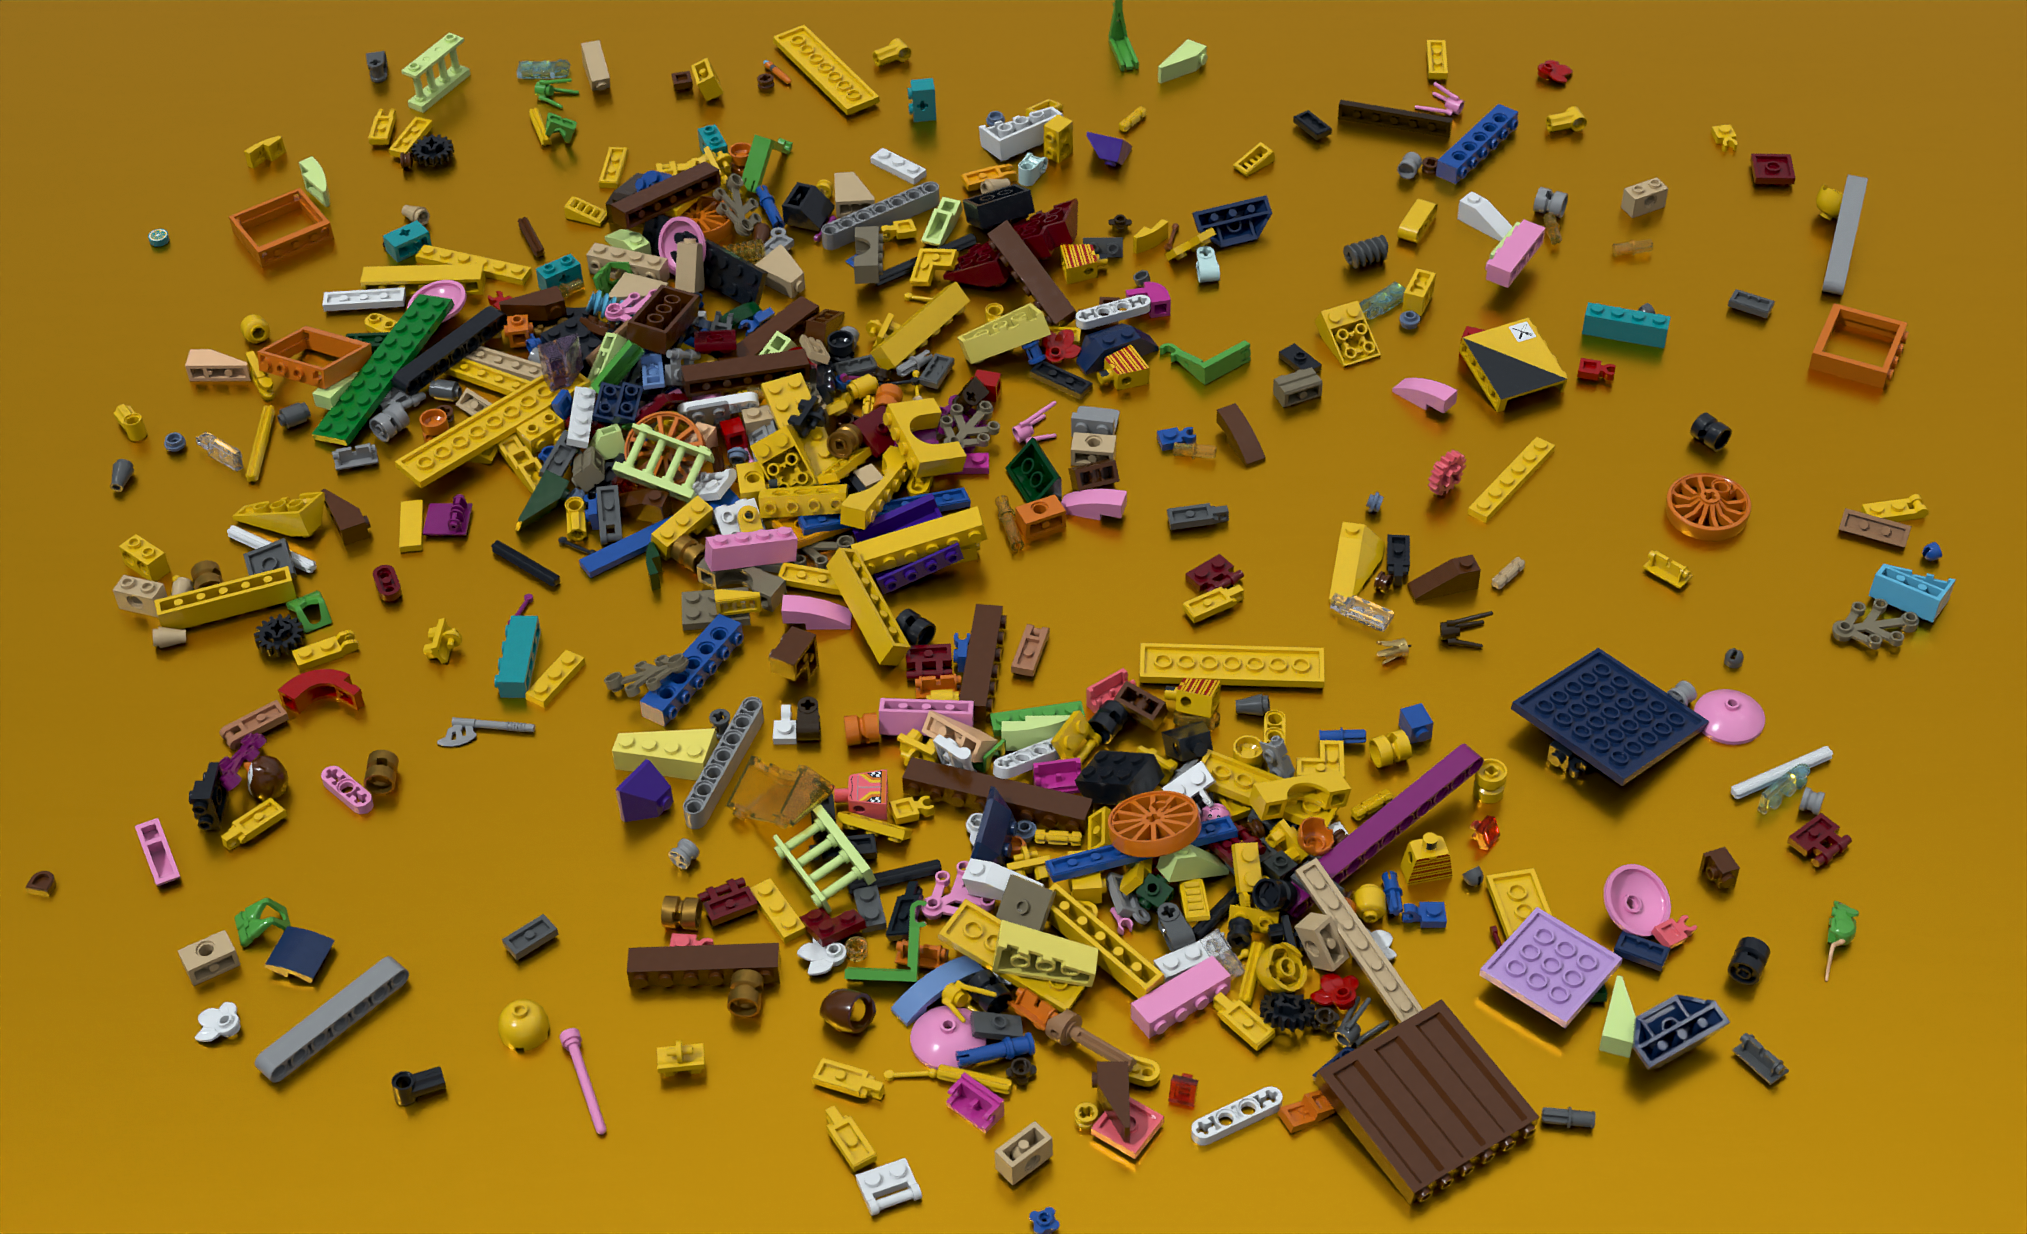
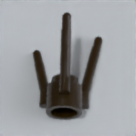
M1489 611L1456 620L1440 622L1441 640H1447L1448 645L1457 644L1483 648L1482 644L1458 640L1456 637H1460V628L1483 625V620H1473L1492 616L1493 612Z

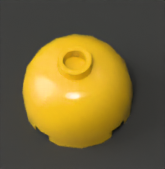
M1823 184L1816 196L1817 207L1822 211L1820 215L1830 221L1832 218L1838 219L1843 193L1835 189L1832 190L1828 188V185Z
M1286 942L1274 944L1263 951L1256 964V973L1261 985L1267 991L1276 992L1277 994L1280 992L1292 993L1303 987L1307 979V966L1302 964L1300 958L1303 956L1295 946Z
M528 999L515 1000L502 1010L498 1018V1032L503 1044L512 1050L524 1048V1051L540 1046L547 1039L550 1028L549 1019L543 1007L535 1001Z

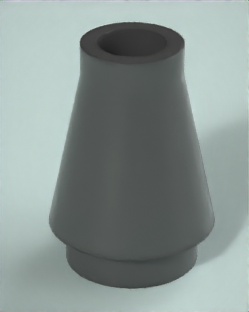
M118 459L113 464L110 485L112 490L117 492L123 491L124 486L134 473L133 464L130 461Z
M1263 693L1236 700L1237 714L1264 716V714L1270 711L1269 696H1263Z

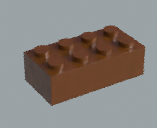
M661 284L628 321L627 341L630 340L644 349L665 355L667 350L674 345L698 317L699 295Z

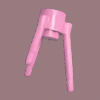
M1434 82V86L1449 96L1447 98L1433 92V96L1446 102L1445 108L1447 110L1415 106V109L1452 116L1453 113L1457 115L1461 113L1464 101L1437 82Z
M1056 401L1051 402L1012 428L1017 442L1025 441L1027 444L1032 438L1031 435L1034 434L1032 425L1044 419L1046 415L1043 413L1055 406ZM1054 433L1033 438L1036 441L1055 438L1057 435Z

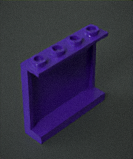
M930 493L876 517L873 523H870L865 530L854 527L852 531L858 543L943 516L938 509L934 496ZM957 542L915 562L873 574L884 595L964 559Z

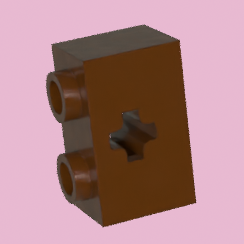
M1106 459L1068 468L1073 490L1081 491L1120 481L1116 460Z
M1125 681L1114 698V701L1124 706L1129 717L1154 731H1157L1168 714L1166 702L1128 681Z

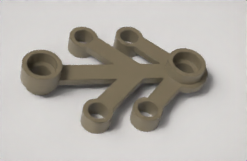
M733 173L726 180V187L732 192L733 200L726 194L724 189L718 187L713 192V196L716 200H723L724 202H721L716 207V211L721 216L726 215L734 223L735 230L740 236L749 237L752 234L753 226L760 223L762 218L759 214L753 213L746 219L745 214L749 211H755L759 204L755 199L750 198L742 206L739 189L743 186L744 182L738 174Z
M981 401L977 405L976 413L967 423H965L962 416L963 406L960 404L951 405V416L944 415L940 418L939 425L943 428L946 435L944 443L959 441L963 449L964 447L988 446L990 441L988 434L997 435L1000 430V424L996 421L988 422L987 426L976 427L981 420H988L992 417L993 406L988 401ZM952 417H954V420L959 430L956 436L952 429ZM977 435L975 439H965L967 436Z
M843 535L837 539V542H816L798 550H802L813 559L816 568L826 569L828 558L816 550L851 549V545L855 543L852 536ZM834 536L829 537V538L824 539V540H830V539L834 538ZM797 553L796 561H793V564L806 566V557Z
M1875 599L1872 610L1864 622L1854 624L1858 617L1864 615L1866 609L1864 603L1857 601L1852 604L1850 614L1845 621H1837L1833 624L1832 632L1839 641L1846 642L1852 638L1866 644L1871 649H1879L1882 639L1888 641L1893 646H1901L1904 640L1902 632L1893 631L1890 633L1883 629L1900 627L1904 632L1911 633L1917 630L1919 618L1914 612H1906L1901 618L1876 621L1881 614L1886 612L1888 604L1884 599ZM1861 632H1868L1871 635L1867 636Z
M682 653L671 657L661 655L654 660L656 666L648 664L646 661H641L634 665L636 674L622 677L620 672H614L608 675L604 682L609 690L617 692L624 688V684L635 681L625 687L627 696L634 697L640 693L639 687L644 683L649 691L660 688V681L672 672L675 674L683 672L687 668L689 660Z

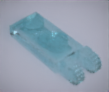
M559 59L557 62L519 61L517 77L564 78L569 73L570 62Z
M1395 281L1370 298L1361 301L1359 305L1362 312L1367 311L1366 316L1369 319L1384 314L1403 302L1406 288Z
M1803 763L1797 764V766L1790 769L1766 789L1761 795L1758 811L1765 815L1771 809L1775 810L1778 808L1786 796L1791 797L1796 789H1802L1807 784L1808 778L1806 777L1810 774V766Z

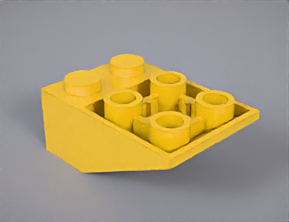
M1358 300L1321 311L1316 318L1315 323L1322 340L1343 367L1381 356Z
M786 425L750 446L767 479H777L778 488L812 486L818 482L803 443L793 425Z

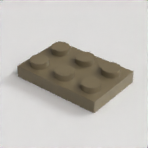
M727 588L726 590L749 591V588ZM714 590L682 592L683 631L705 629L717 616ZM750 613L725 615L740 622L742 626L750 625Z

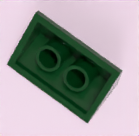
M1032 437L1005 469L1027 503L1054 494L1059 501H1062L1061 477L1036 439Z

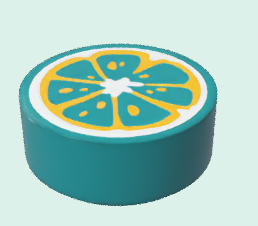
M164 229L153 230L148 235L152 246L160 247L169 242L168 232Z

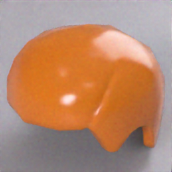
M1309 817L1304 819L1299 826L1297 842L1307 854L1322 856L1328 853L1334 844L1333 830L1326 827L1324 819Z

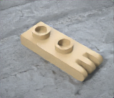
M802 334L799 342L802 348L805 349L809 361L817 365L821 363L828 365L830 355L822 341L818 339L815 341L814 338H807L806 335Z

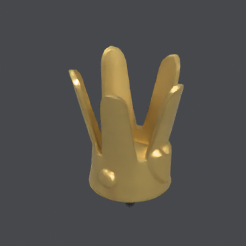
M1404 638L1376 642L1378 645L1390 647L1377 652V656H1385L1387 659L1382 662V665L1397 657L1408 656V647H1411Z

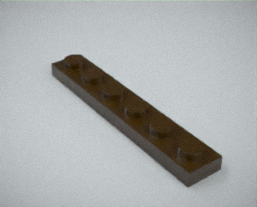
M1340 100L1338 109L1339 120L1450 138L1453 118L1346 100Z

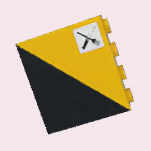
M1529 318L1462 337L1459 352L1496 412L1504 411L1509 399L1554 385L1559 389L1560 393L1564 392L1568 380L1565 371H1562L1556 357L1551 354L1546 341L1541 338L1537 327L1532 324Z

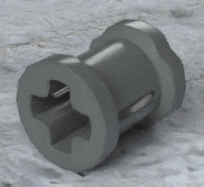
M716 709L709 716L710 723L713 725L712 728L716 729V736L719 740L729 726L730 714L725 709Z

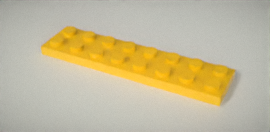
M805 25L773 36V43L847 115L880 103L879 96Z
M1141 643L1139 683L1180 684L1183 678L1221 680V685L1324 688V648Z

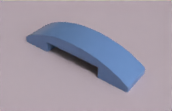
M643 348L645 353L641 357L644 390L665 388L662 355Z
M967 956L953 959L929 972L911 986L891 1007V1011L906 1026H909L927 1012V1006L942 997V991L946 985L956 983L957 980L967 985L976 973L985 969Z

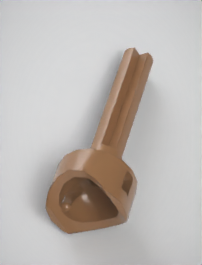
M1067 1008L1062 1013L1048 1019L1045 1034L1057 1043L1067 1046L1075 1041L1109 1061H1128L1129 1072L1136 1065L1137 1060L1083 1029L1081 1027V1016Z

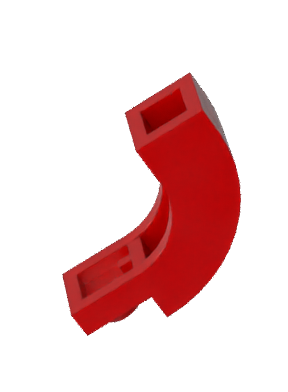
M318 669L302 673L278 689L282 705L297 714L302 713L312 703L327 698L340 700L356 710L364 706L362 691L357 685L352 684L350 674L334 669Z

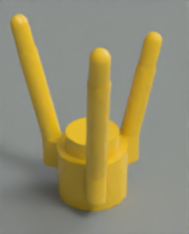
M957 980L956 983H949L943 989L942 1003L949 1007L962 1023H965L966 1019L956 1007L979 1011L967 1003L968 995L965 990L991 997H996L997 993L966 985Z

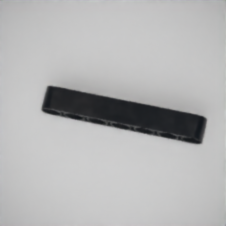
M493 306L486 307L397 371L392 377V386L409 396L416 394L502 331L504 325H507L508 315Z

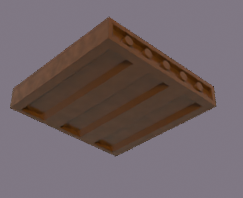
M1442 999L1320 1069L1315 1080L1317 1088L1410 1205L1418 1200L1419 1202L1427 1200L1436 1189L1447 1188L1454 1181V1178L1459 1175L1462 1177L1468 1175L1477 1164L1481 1162L1483 1164L1488 1163L1494 1158L1495 1153L1500 1150H1509L1518 1139L1522 1137L1527 1139L1537 1130L1538 1114Z

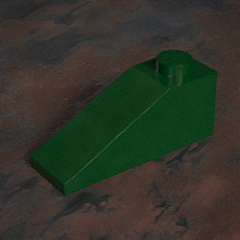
M545 470L521 513L515 530H522L557 508L560 501L565 502L570 492L567 489L569 481Z

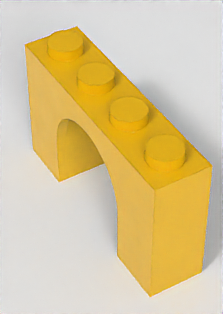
M934 398L887 404L886 411L883 414V422L891 432L892 439L897 443L900 454L904 456L908 468L913 472L915 478L962 472L967 457L959 441L929 444L917 439L912 434L913 431L938 428L942 411Z

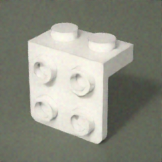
M744 498L736 501L735 504L729 506L721 505L713 510L712 523L713 525L718 524L721 535L740 532L737 514L742 507L747 505L753 506L759 512L755 498L748 500ZM750 513L745 514L747 519L753 518ZM761 518L763 529L766 530L763 520Z

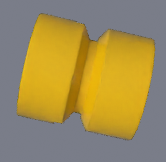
M1403 730L1390 732L1387 734V737L1381 735L1369 740L1370 756L1378 768L1391 765L1393 761L1401 762L1410 759L1412 756L1410 741Z
M1245 735L1236 739L1233 744V759L1263 770V751L1259 743L1261 740L1251 735Z
M1493 758L1484 759L1482 766L1475 773L1473 794L1479 801L1490 804L1496 803L1503 798L1507 777V768L1504 763Z

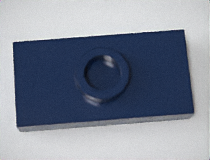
M1622 931L1613 953L1630 961L1662 971L1670 948Z

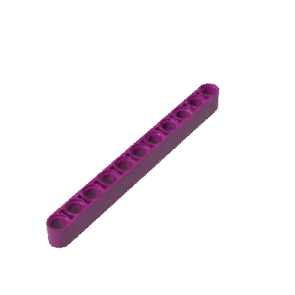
M1461 744L1318 861L1330 878L1337 884H1340L1475 774L1482 766L1484 759L1468 745ZM1293 883L1298 894L1295 906L1291 910L1286 911V913L1295 919L1311 908L1315 902L1309 894Z

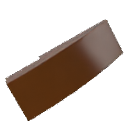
M1234 403L1217 409L1216 422L1225 432L1226 442L1245 466L1249 467L1265 461L1266 457L1261 445L1237 404Z

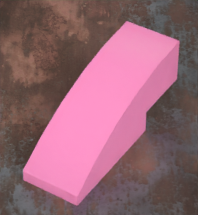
M1405 378L1392 389L1393 393L1424 410L1431 406L1441 413H1445L1452 407L1457 399L1456 389L1424 378Z
M1115 489L1076 491L1064 495L1061 504L1068 515L1101 520L1102 515L1122 518L1127 505V491Z
M783 595V623H805L806 630L851 629L852 613L848 608L818 598Z
M156 818L136 825L135 829L156 885L160 886L181 878L159 819Z

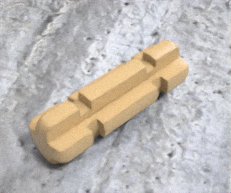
M1516 557L1499 574L1492 578V586L1497 589L1504 587L1505 583H1508L1525 567L1524 559Z

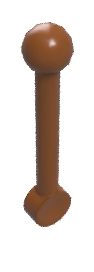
M1177 223L1172 225L1171 236L1168 243L1164 245L1165 250L1168 252L1172 250L1171 244L1176 231L1179 230Z

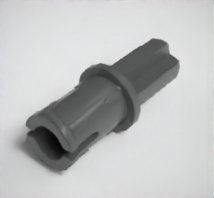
M1544 1107L1541 1119L1543 1123L1567 1125V1128H1570V1126H1580L1594 1129L1595 1111L1572 1110L1571 1107H1568V1109Z

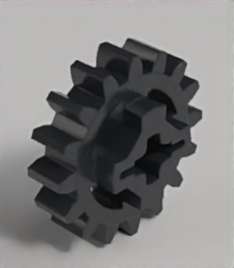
M432 134L428 138L424 136V140L418 139L417 143L413 144L412 154L414 160L418 161L419 165L425 163L426 167L429 164L435 167L438 163L443 165V161L448 162L449 157H453L454 147L452 140H448L447 136L441 138L440 134L437 137Z
M281 614L276 619L270 616V621L268 622L263 620V626H257V632L254 633L256 646L258 649L260 648L261 653L268 652L269 656L277 653L278 657L283 652L289 655V650L298 649L297 644L302 645V638H305L303 625L298 621V618L291 619L290 615L282 618Z
M1271 992V996L1265 995L1264 1000H1261L1260 1017L1264 1018V1023H1271V1028L1280 1027L1281 1031L1288 1028L1291 1032L1298 1028L1303 1031L1304 1026L1311 1027V1022H1314L1315 1005L1311 1004V999H1304L1303 994L1295 995V992L1290 994L1280 992L1277 994L1276 992Z

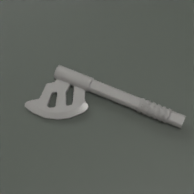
M453 717V727L448 728L446 737L438 740L437 744L445 747L466 744L477 736L473 728L534 732L535 724ZM463 727L466 728V736H462ZM456 733V739L452 740L453 734Z

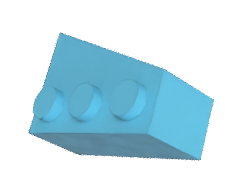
M1883 564L1875 574L1869 596L1875 599H1884L1887 604L1897 607L1901 611L1914 612L1922 620H1928L1933 623L1949 601L1956 579L1948 578V581L1934 579L1933 574L1927 573L1925 577L1912 574L1910 569Z

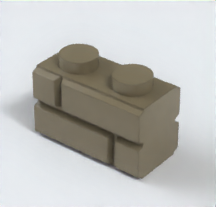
M1312 367L1304 370L1301 369L1295 373L1275 378L1273 394L1283 408L1322 396L1323 383Z
M590 446L584 451V454L581 453L574 458L573 477L571 478L573 484L577 488H582L583 491L588 492L595 484H599L605 479V458L595 447Z

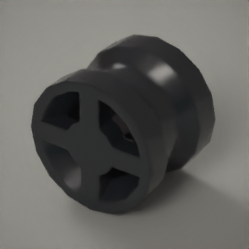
M1240 917L1231 919L1228 924L1227 943L1232 947L1240 949L1250 946L1252 940L1250 934L1253 931L1252 922Z

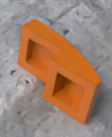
M1317 1090L1304 1094L1300 1102L1280 1107L1278 1115L1290 1133H1294L1326 1119L1334 1114L1336 1110L1321 1091Z

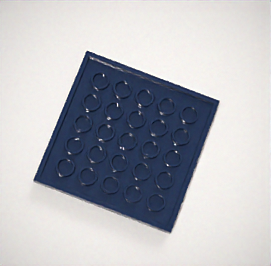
M1600 648L1595 649L1512 702L1511 706L1514 712L1621 786L1701 733L1709 723L1707 719Z

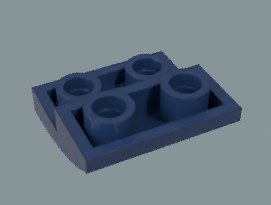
M601 382L592 421L612 424L635 423L643 386L623 382L622 386Z
M287 926L264 967L285 977H288L290 973L312 983L335 940L310 930Z

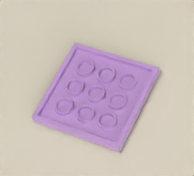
M1536 907L1480 969L1479 975L1566 1028L1622 963V958Z

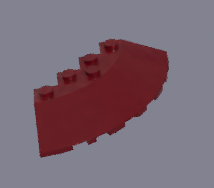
M1077 198L1054 205V209L1043 213L1042 210L1038 211L1029 220H1026V218L1020 219L1011 224L1036 259L1040 261L1046 260L1051 257L1056 247L1073 244L1077 236ZM989 241L982 245L977 243L968 250L967 254L960 256L957 259L958 264L955 266L954 271L946 270L943 278L944 280L983 287H999L1006 283L1012 269L1009 265L1007 267L1003 265L999 259L1000 253L998 251L994 252L988 244Z

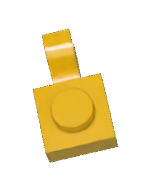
M912 219L893 221L891 226H881L882 233H887L883 234V242H888L895 236L898 240L917 237V230Z

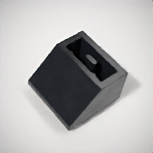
M797 182L782 204L783 221L787 225L820 232L822 226L835 209V205L816 186Z

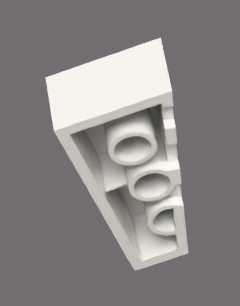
M1054 107L1030 112L1028 117H1012L1013 121L1003 123L1001 120L994 122V126L986 128V125L979 126L981 146L999 160H1008L1012 156L1024 153L1026 150L1044 143L1043 125L1057 114L1061 116L1063 114Z

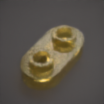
M1174 711L1173 722L1178 727L1204 721L1209 731L1220 725V714L1215 711L1211 718Z

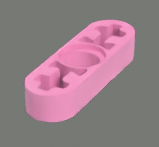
M329 766L322 771L321 778L324 786L357 814H365L372 810L374 803L371 794L340 767ZM346 787H353V790L349 793L341 792Z

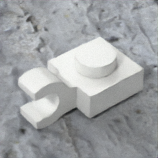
M791 704L781 705V720H774L773 744H797L796 720H792Z

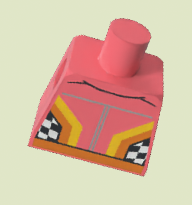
M887 770L850 775L848 788L834 789L835 803H848L849 812L874 819L887 820Z

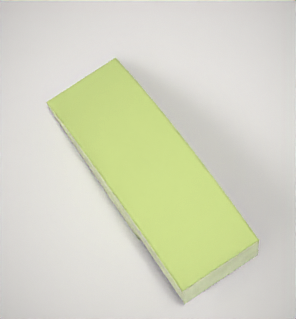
M312 156L300 161L299 166L306 190L324 206H330L329 190L322 167Z
M942 197L938 209L934 208L922 237V243L940 247L947 240L963 211L961 201Z
M355 372L326 389L318 387L312 393L315 406L328 410L333 408L358 373Z
M1070 715L1025 716V721H1002L1001 734L1002 739L1006 740V751L1021 750L1054 737Z

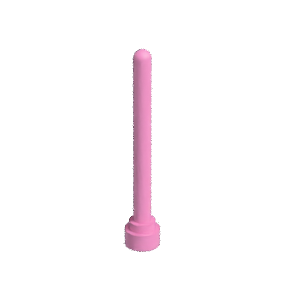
M576 1028L566 1029L559 1036L562 1047L570 1051L596 1132L604 1134L606 1132V1125L580 1051L582 1042L580 1032Z

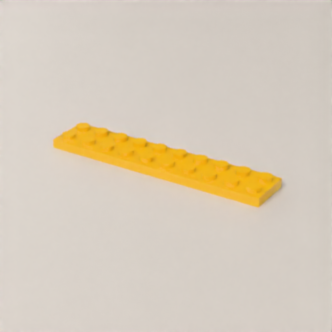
M564 361L396 460V468L422 489L514 434L516 427L548 408L554 410L551 402L561 389L568 390L573 398L575 386L589 388L591 387V381Z

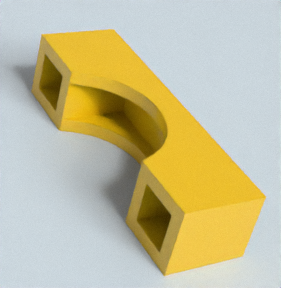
M1339 770L1254 783L1249 803L1260 820L1263 821L1283 817L1286 804L1292 801L1312 802L1324 810L1345 807L1351 787Z

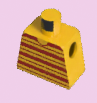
M1091 244L1060 245V261L1067 284L1096 278L1098 276V266L1108 265L1107 254H1095Z
M1129 345L1105 357L1104 370L1097 372V378L1101 384L1111 381L1117 390H1123L1149 384L1150 368L1134 347Z
M1183 678L1178 687L1166 686L1164 699L1176 701V711L1211 718L1220 702L1221 680Z
M1428 832L1424 834L1423 839L1413 840L1408 843L1400 864L1407 886L1452 877L1450 854L1442 836Z

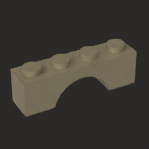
M879 226L855 227L856 254H859L854 256L855 284L879 283V275H883V234H879Z
M705 557L696 566L699 582L715 589L728 584L747 586L752 592H760L762 608L773 612L782 602L783 595H787L786 581L759 568L745 567L711 572Z

